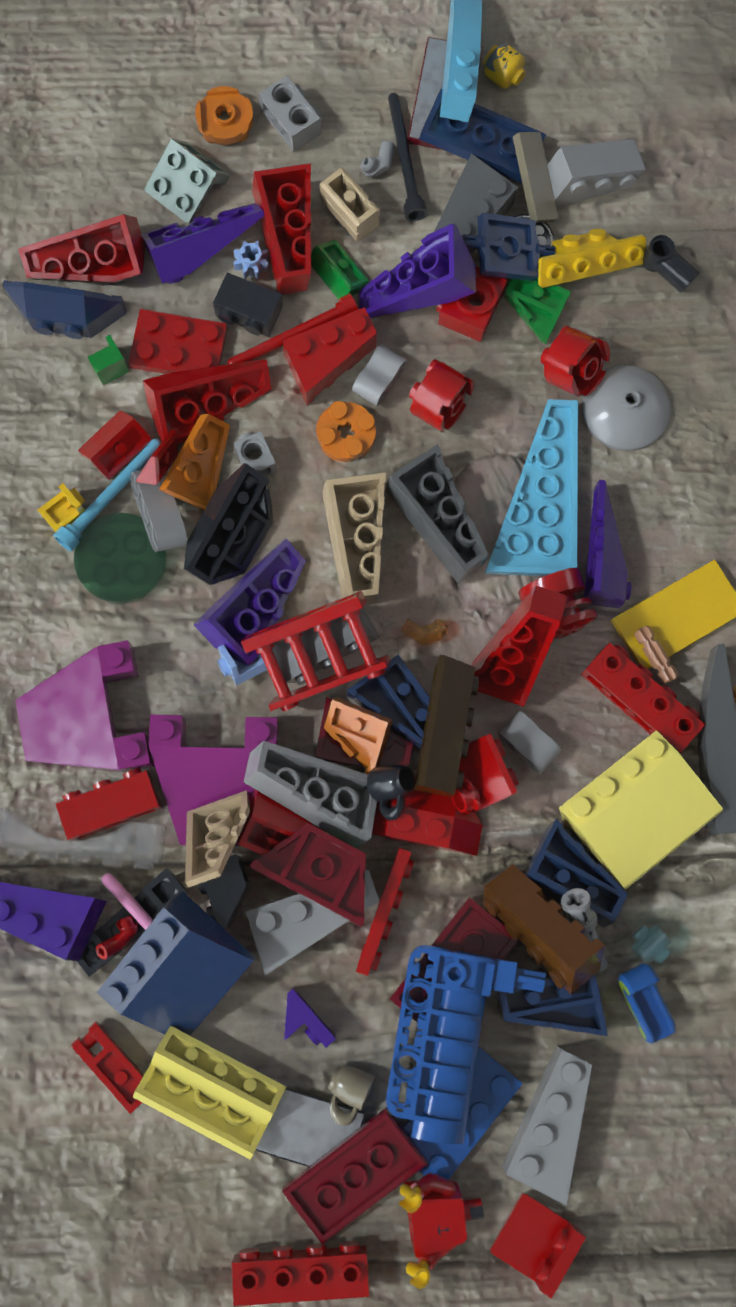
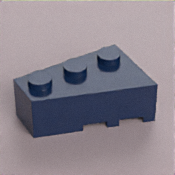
M398 654L390 660L388 667L384 668L385 673L372 679H368L366 676L347 690V696L361 707L392 719L391 729L421 750L429 696Z

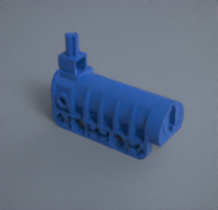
M420 945L413 950L408 961L386 1096V1106L392 1115L414 1120L411 1137L442 1144L464 1143L486 996L490 997L491 990L513 993L514 988L543 993L545 972L517 968L516 961L442 947ZM422 953H427L428 959L434 961L433 964L427 965L425 978H432V981L422 977L412 978V974L416 977L419 975L421 965L415 961V958H420ZM414 987H422L427 991L428 998L423 1002H416L411 998L410 990ZM413 1012L419 1013L417 1028L420 1029L416 1032L414 1044L408 1043L410 1028L408 1027L411 1024ZM403 1056H411L416 1060L417 1065L407 1069L400 1064L399 1059ZM402 1082H408L405 1102L399 1101Z

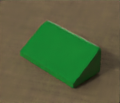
M335 239L315 246L311 252V267L338 300L349 293L353 297L370 283Z

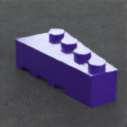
M0 882V929L64 960L80 961L107 901Z

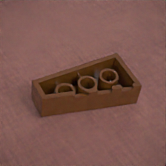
M512 864L484 886L483 904L492 916L498 915L505 923V929L513 939H520L524 943L531 959L535 963H542L546 967L553 983L560 989L564 987L571 995L600 971L605 945L597 938L591 942L584 934L586 930L583 925L576 919L572 923L567 921L562 907L554 900L549 899L545 901L542 898L543 892L541 888Z

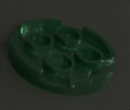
M128 513L109 514L95 520L82 532V537L79 539L80 543L74 551L75 571L83 586L100 600L113 604L136 602L151 592L160 579L163 578L167 565L166 550L159 552L153 550L141 517Z

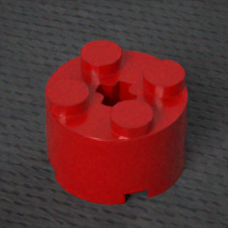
M564 326L551 346L545 348L542 352L540 362L544 365L545 379L549 384L580 397L581 394L588 396L596 390L606 374V371L602 370L604 361L609 362L610 348L606 341L576 328Z
M434 359L428 366L423 381L421 383L419 381L416 382L409 393V398L413 399L410 412L443 433L444 428L449 430L462 415L467 404L463 403L466 394L472 395L475 382L448 364Z

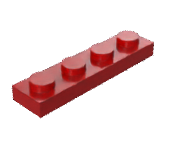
M399 848L397 850L355 969L356 972L368 976L370 969L373 971L377 970L382 953L377 951L380 940L388 939L393 924L392 921L388 920L392 908L398 910L404 891L398 890L402 877L408 879L414 865V861L409 859L411 852Z

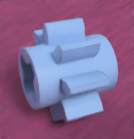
M243 241V246L240 250L234 249V257L237 259L233 262L235 271L242 269L244 279L248 276L259 279V274L262 270H269L268 262L266 261L269 258L268 250L264 249L261 251L259 241L255 243Z

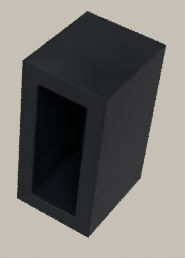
M227 272L213 301L215 316L229 325L235 323L243 326L253 335L259 336L263 334L269 337L283 308L282 294Z

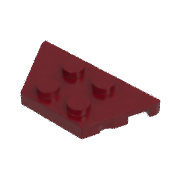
M307 823L250 865L254 870L360 927L363 926L366 853Z

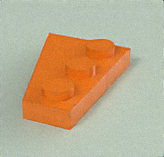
M210 414L200 415L159 490L205 510L217 489L230 425Z

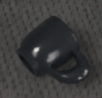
M386 765L373 768L367 777L368 791L375 801L380 802V811L385 819L388 821L398 819L405 808L406 795L414 789V774L409 767L401 765ZM397 799L396 806L389 808L388 801Z

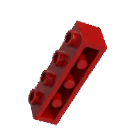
M609 642L580 675L649 735L657 730L679 754L682 753L705 726L700 720V714L692 707H684L677 701V695L665 685L660 686L652 679L653 674L642 665L637 666L629 659V653L623 647Z
M347 1241L340 1243V1247L326 1248V1244L316 1243L307 1245L306 1250H293L292 1246H278L273 1248V1252L260 1253L258 1248L242 1249L239 1251V1254H234L232 1260L233 1306L369 1297L366 1246H360L359 1242Z

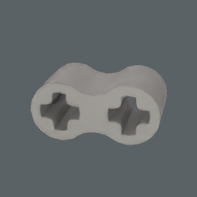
M381 344L375 350L366 367L358 375L353 384L352 391L375 406H379L404 370L407 359Z
M518 711L497 733L499 738L509 748L516 752L528 766L539 774H542L562 752L559 745L521 711Z

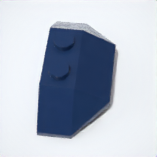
M7 280L3 282L6 293L33 330L43 335L59 333L65 334V336L72 339L92 338L126 315V306L122 296H110L104 293Z

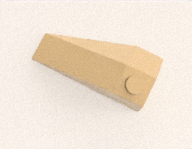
M247 790L187 811L185 871L187 887L221 876L250 813Z

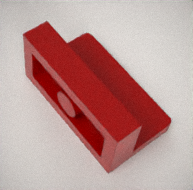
M120 410L78 449V452L88 459L106 479L110 480L152 439L134 417Z

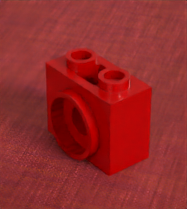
M475 266L476 292L456 301L437 305L436 311L440 313L439 325L481 342L504 294L507 280L502 277L480 275V268ZM476 300L480 302L481 305L472 306L469 303V301Z

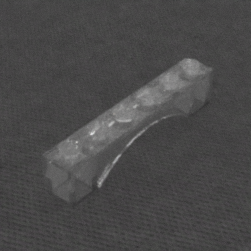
M0 808V848H8L7 855L26 857L28 850L38 851V858L58 860L59 854L71 855L70 861L90 863V857L103 858L102 865L121 867L122 860L134 862V868L153 870L154 864L162 865L167 827L164 825L130 822L119 830L99 838L83 841H63L36 832L23 823L11 810Z

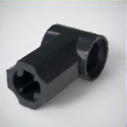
M666 235L655 236L645 249L642 264L645 269L651 272H658L680 293L699 274L675 250L673 240ZM654 251L661 253L662 257L656 255Z

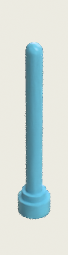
M153 439L72 525L61 526L53 534L57 542L72 552L80 543L79 539L82 537L80 533L131 481V472L140 471L162 443L161 440Z

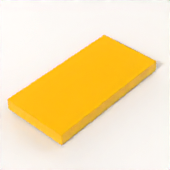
M714 559L614 617L611 623L636 663L650 669L653 666L642 649L644 646L639 644L634 636L637 630L644 626H650L655 634L654 639L659 640L666 654L670 657L735 619L736 592Z

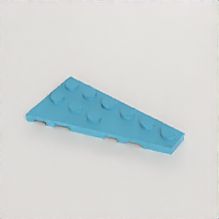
M548 399L485 574L546 576L560 570L577 567L578 400Z

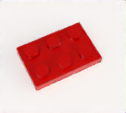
M140 309L128 361L129 368L168 374L220 366L228 330L227 323Z

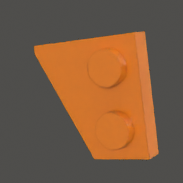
M336 697L331 701L324 729L333 739L340 742L342 749L350 758L354 756L366 769L364 773L368 775L373 768L380 766L393 720Z

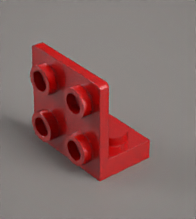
M521 1193L493 1242L490 1251L494 1256L533 1280L540 1292L552 1299L586 1236L573 1223L528 1194Z

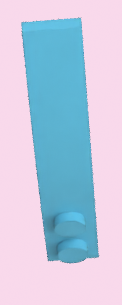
M451 0L440 117L464 122L469 121L477 94L482 0Z

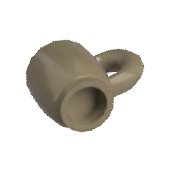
M338 1065L328 1086V1090L332 1091L333 1094L330 1103V1115L333 1121L338 1125L347 1126L355 1120L357 1111L363 1109L370 1095L376 1077L352 1066ZM337 1099L353 1107L350 1113L343 1112L337 1105Z

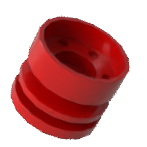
M577 567L546 575L525 585L518 591L521 602L536 585L567 596L562 619L554 639L574 634L598 618L594 609L582 611L592 604L589 597L575 599V596L586 588Z

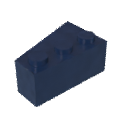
M555 819L543 834L524 874L541 888L543 894L561 903L563 895L569 890L577 888L586 890L591 897L590 908L597 915V924L602 927L613 924L628 894L600 864L597 865L584 851L585 848L578 841L575 842L562 828L563 825Z
M596 974L571 995L564 987L562 989L558 988L549 975L545 976L543 993L514 988L513 993L495 990L500 1018L504 1021L608 1036Z

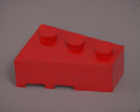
M365 307L282 340L284 357L307 406L314 401V397L321 391L334 384L341 374L346 370L349 371L376 348L377 332Z

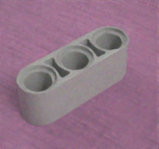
M142 470L131 472L132 490L153 550L159 552L186 546V530L175 498L159 490L167 475L165 474L157 485L136 482Z

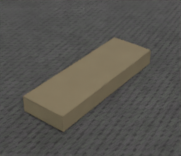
M519 132L513 135V141L529 217L535 220V223L554 222L559 218L541 133Z

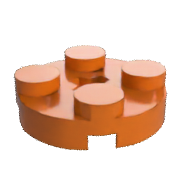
M219 86L207 91V96L201 102L199 99L195 108L197 126L206 142L229 145L245 141L253 125V109L250 100L239 94V90L230 86ZM222 111H227L231 117L227 120H221L217 116H221Z
M335 401L318 419L316 426L318 443L324 454L335 461L346 463L352 462L353 459L359 457L362 458L370 452L375 442L376 428L374 417L359 404ZM350 426L354 435H347L346 438H342L339 428Z

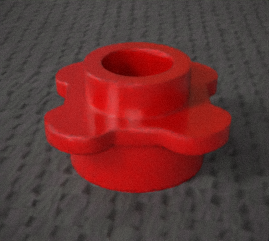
M469 780L464 781L461 791L455 790V795L451 797L454 806L461 813L466 812L469 814L472 812V809L477 811L481 807L479 792Z

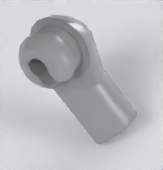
M382 141L378 157H369V160L367 158L363 159L361 169L364 175L375 178L390 169L395 149L393 142Z

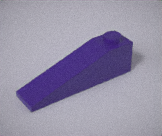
M254 203L222 211L217 215V219L212 220V218L201 216L194 218V222L189 226L179 227L178 222L143 233L142 237L145 247L162 284L166 282L174 284L183 280L185 275L191 274L263 218V210Z

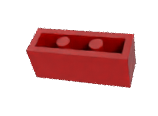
M137 768L122 774L124 779L112 783L111 779L95 783L92 785L94 790L82 794L81 790H77L63 795V801L55 805L67 840L74 842L163 809L151 773L148 771L142 772L141 768Z

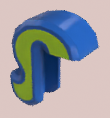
M642 963L619 974L618 985L628 1008L637 1021V1027L646 1042L653 1044L675 1033L676 1024L655 984L660 981L659 977L650 965Z

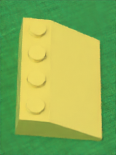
M656 730L561 805L559 810L564 824L626 890L719 815L723 808L679 752Z

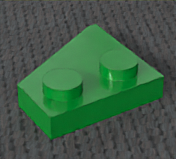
M538 278L534 281L512 279L504 298L541 342L547 344L571 291L558 285L542 288L538 285Z

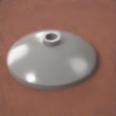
M619 365L605 369L606 374L596 390L588 396L583 395L582 416L587 429L596 440L615 450L636 451L651 445L662 435L669 423L671 403L666 388L655 375L640 367ZM632 397L635 400V403H628L626 401V398Z

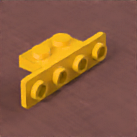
M592 229L586 234L565 235L563 239L551 241V246L556 248L554 250L556 254L539 259L538 285L544 288L642 265L646 249V237L637 235L617 240L604 229Z

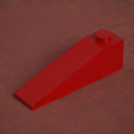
M126 214L18 248L27 278L119 282L143 274L145 244L137 217Z

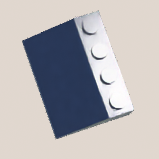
M182 891L163 907L97 993L119 1014L163 1034H166L171 1025L191 1036L256 957Z

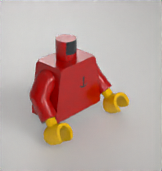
M428 1173L417 1181H406L400 1187V1194L405 1198L399 1201V1205L408 1213L410 1240L415 1258H418V1263L411 1261L406 1265V1273L413 1277L409 1281L410 1284L418 1289H423L428 1285L430 1281L429 1271L446 1254L459 1244L465 1243L467 1240L465 1221L484 1218L480 1197L463 1200L458 1182L451 1181L434 1173Z

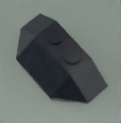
M243 463L215 490L187 540L184 570L207 585H214L245 574L273 523L272 501L269 491L270 480L247 463Z

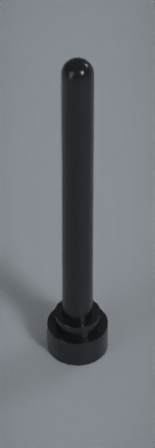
M393 92L389 94L388 102L407 198L403 205L405 218L408 221H419L428 215L427 205L422 196L418 194L398 94Z

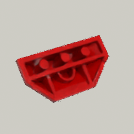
M413 789L406 795L403 813L394 821H388L383 817L380 811V802L377 801L372 835L477 856L483 825L473 809L469 814L459 812L454 806L451 797L414 791ZM397 799L388 801L389 808H393L397 804Z

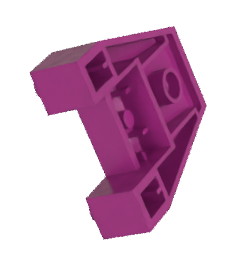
M128 640L93 648L15 700L25 761L125 773L137 768L142 770L155 767L149 749V736L145 732L116 738L107 683L139 677L134 647Z
M150 714L149 749L180 845H186L187 811L246 790L250 799L254 788L244 783L249 754L262 741L278 745L279 721L277 717H245L244 748L185 747L186 719L182 715Z

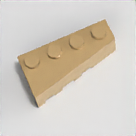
M386 472L330 479L325 482L322 494L341 598L362 590L366 604H372L379 594L380 550L383 532L382 518Z

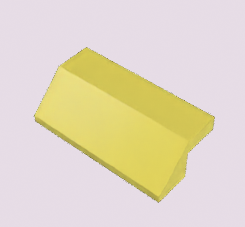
M170 1025L154 1053L150 1066L136 1088L133 1098L251 1160L286 1086Z

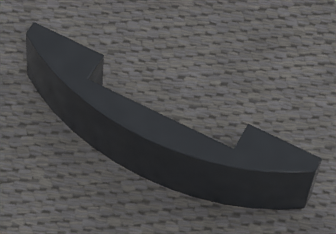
M166 868L147 884L134 899L154 920L163 907L183 891L187 894L188 891L172 871ZM125 907L120 909L101 927L93 931L80 961H77L89 977L144 933L145 929L133 917L134 923L138 924V932L121 951L105 960L97 955L96 946L120 932L116 926L117 921L126 916L133 917Z

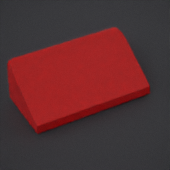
M171 430L139 474L136 482L157 485L162 480L178 456L176 430Z

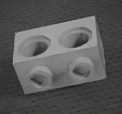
M285 76L259 93L261 112L293 152L321 135V113L315 105L308 103L300 85L297 83L293 84L288 76ZM298 122H304L305 124L299 125V124H296V123H298Z

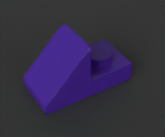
M293 987L287 994L284 1041L305 1023L308 1028L304 1032L316 1046L322 1043L327 1048L336 1039V1035Z

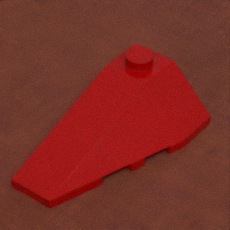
M265 359L172 372L143 380L148 408L161 441L166 438L171 430H176L177 444L186 442L200 415L210 414L223 421L225 419L224 416L238 407L243 408L271 390L268 364Z

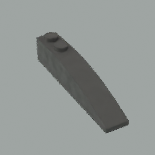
M718 644L710 650L699 709L700 720L705 724L698 733L700 780L723 808L719 815L704 826L706 830H709V836L736 833V709L725 644Z

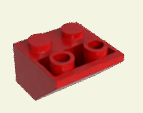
M491 733L469 743L466 759H460L459 771H464L463 782L469 780L476 787L480 795L481 807L476 812L517 793L516 786L519 785L515 772L512 768L507 769L502 759L506 754L498 738L493 739Z
M254 789L249 799L250 813L236 843L258 854L265 855L274 846L289 838L305 824L313 825V823Z

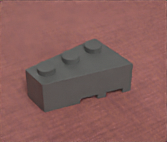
M362 608L360 609L361 614L359 617L371 643L380 638L365 609ZM342 616L331 620L332 625L330 629L342 657L359 651L348 621H344ZM313 628L302 631L303 636L301 640L315 672L322 668L325 670L332 667L318 631L314 632ZM284 640L274 646L272 650L286 683L297 682L298 685L306 683L290 644L285 643Z

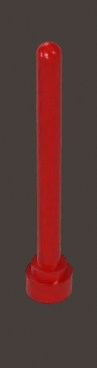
M349 293L339 298V302L335 303L334 308L230 358L227 365L253 361L282 347V340L358 310L356 302Z

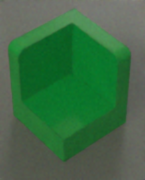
M111 335L105 337L108 344L107 347L88 356V360L103 386L129 373L125 360Z

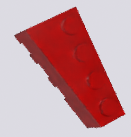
M311 163L254 171L252 194L255 203L264 212V217L259 221L278 293L284 295L307 291L311 275Z
M537 585L533 588L473 660L472 666L475 667L474 676L479 677L478 692L522 707L525 706L560 625L567 599L566 595Z

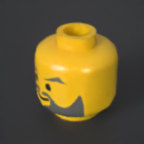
M507 43L499 46L494 45L483 60L485 76L503 89L509 88L512 84L515 86L519 85L526 74V70H524L525 57Z

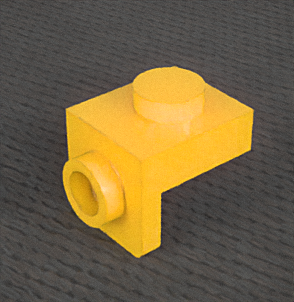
M64 483L58 486L61 492L37 510L55 532L61 526L72 525L85 511L82 507V504L86 502L75 487L69 490Z

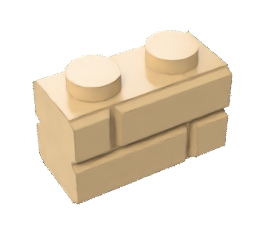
M343 167L320 183V200L356 242L379 226L380 209L373 201H369L367 194Z

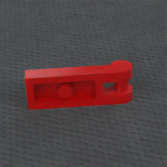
M95 1021L88 1028L89 1032L83 1038L78 1037L71 1046L128 1113L131 1114L143 1103L133 1098V1095L144 1074L109 1036L106 1029L99 1022ZM99 1042L104 1049L96 1056L92 1052L91 1047Z

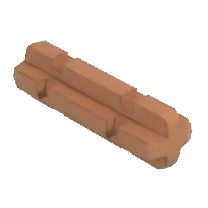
M644 626L637 630L634 636L639 644H643L644 648L642 649L654 670L658 669L659 673L657 675L662 683L666 684L676 679L678 672L674 665L670 666L669 661L671 660L659 640L654 639L655 634L651 627Z

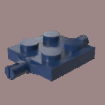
M482 213L477 217L478 236L462 235L467 248L478 250L480 275L534 281L538 278L539 257L556 254V251H554L556 249L555 246L540 245L536 235V223L532 219Z

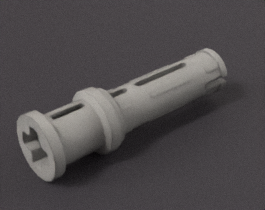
M580 888L567 891L561 899V905L569 915L568 921L572 923L576 919L585 927L586 931L584 934L591 942L596 938L600 941L595 928L597 915L590 908L591 897L589 893ZM604 953L600 971L597 973L604 971L608 966Z

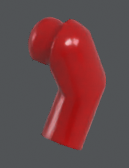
M126 916L118 920L116 926L120 932L96 946V953L101 959L105 960L121 951L137 934L138 924L134 923L133 917Z

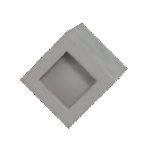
M261 431L255 434L254 432L245 433L238 438V441L233 442L235 453L241 465L247 463L265 477L277 473L276 463ZM253 450L262 453L256 460L248 459L246 457L247 454Z

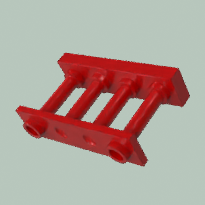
M362 590L251 633L241 641L245 653L255 650L257 654H261L278 696L274 697L268 705L270 711L281 708V711L290 710L299 705L298 701L366 675L368 679H372L386 672L384 668L388 667L391 660L389 654L376 658L359 617L361 614L360 609L366 604ZM341 616L344 621H348L365 662L350 669H347L330 629L332 625L331 620ZM313 628L314 632L318 631L336 673L335 675L318 680L301 640L303 636L302 631ZM282 639L285 640V643L290 644L307 684L290 691L272 650L274 647L273 643Z

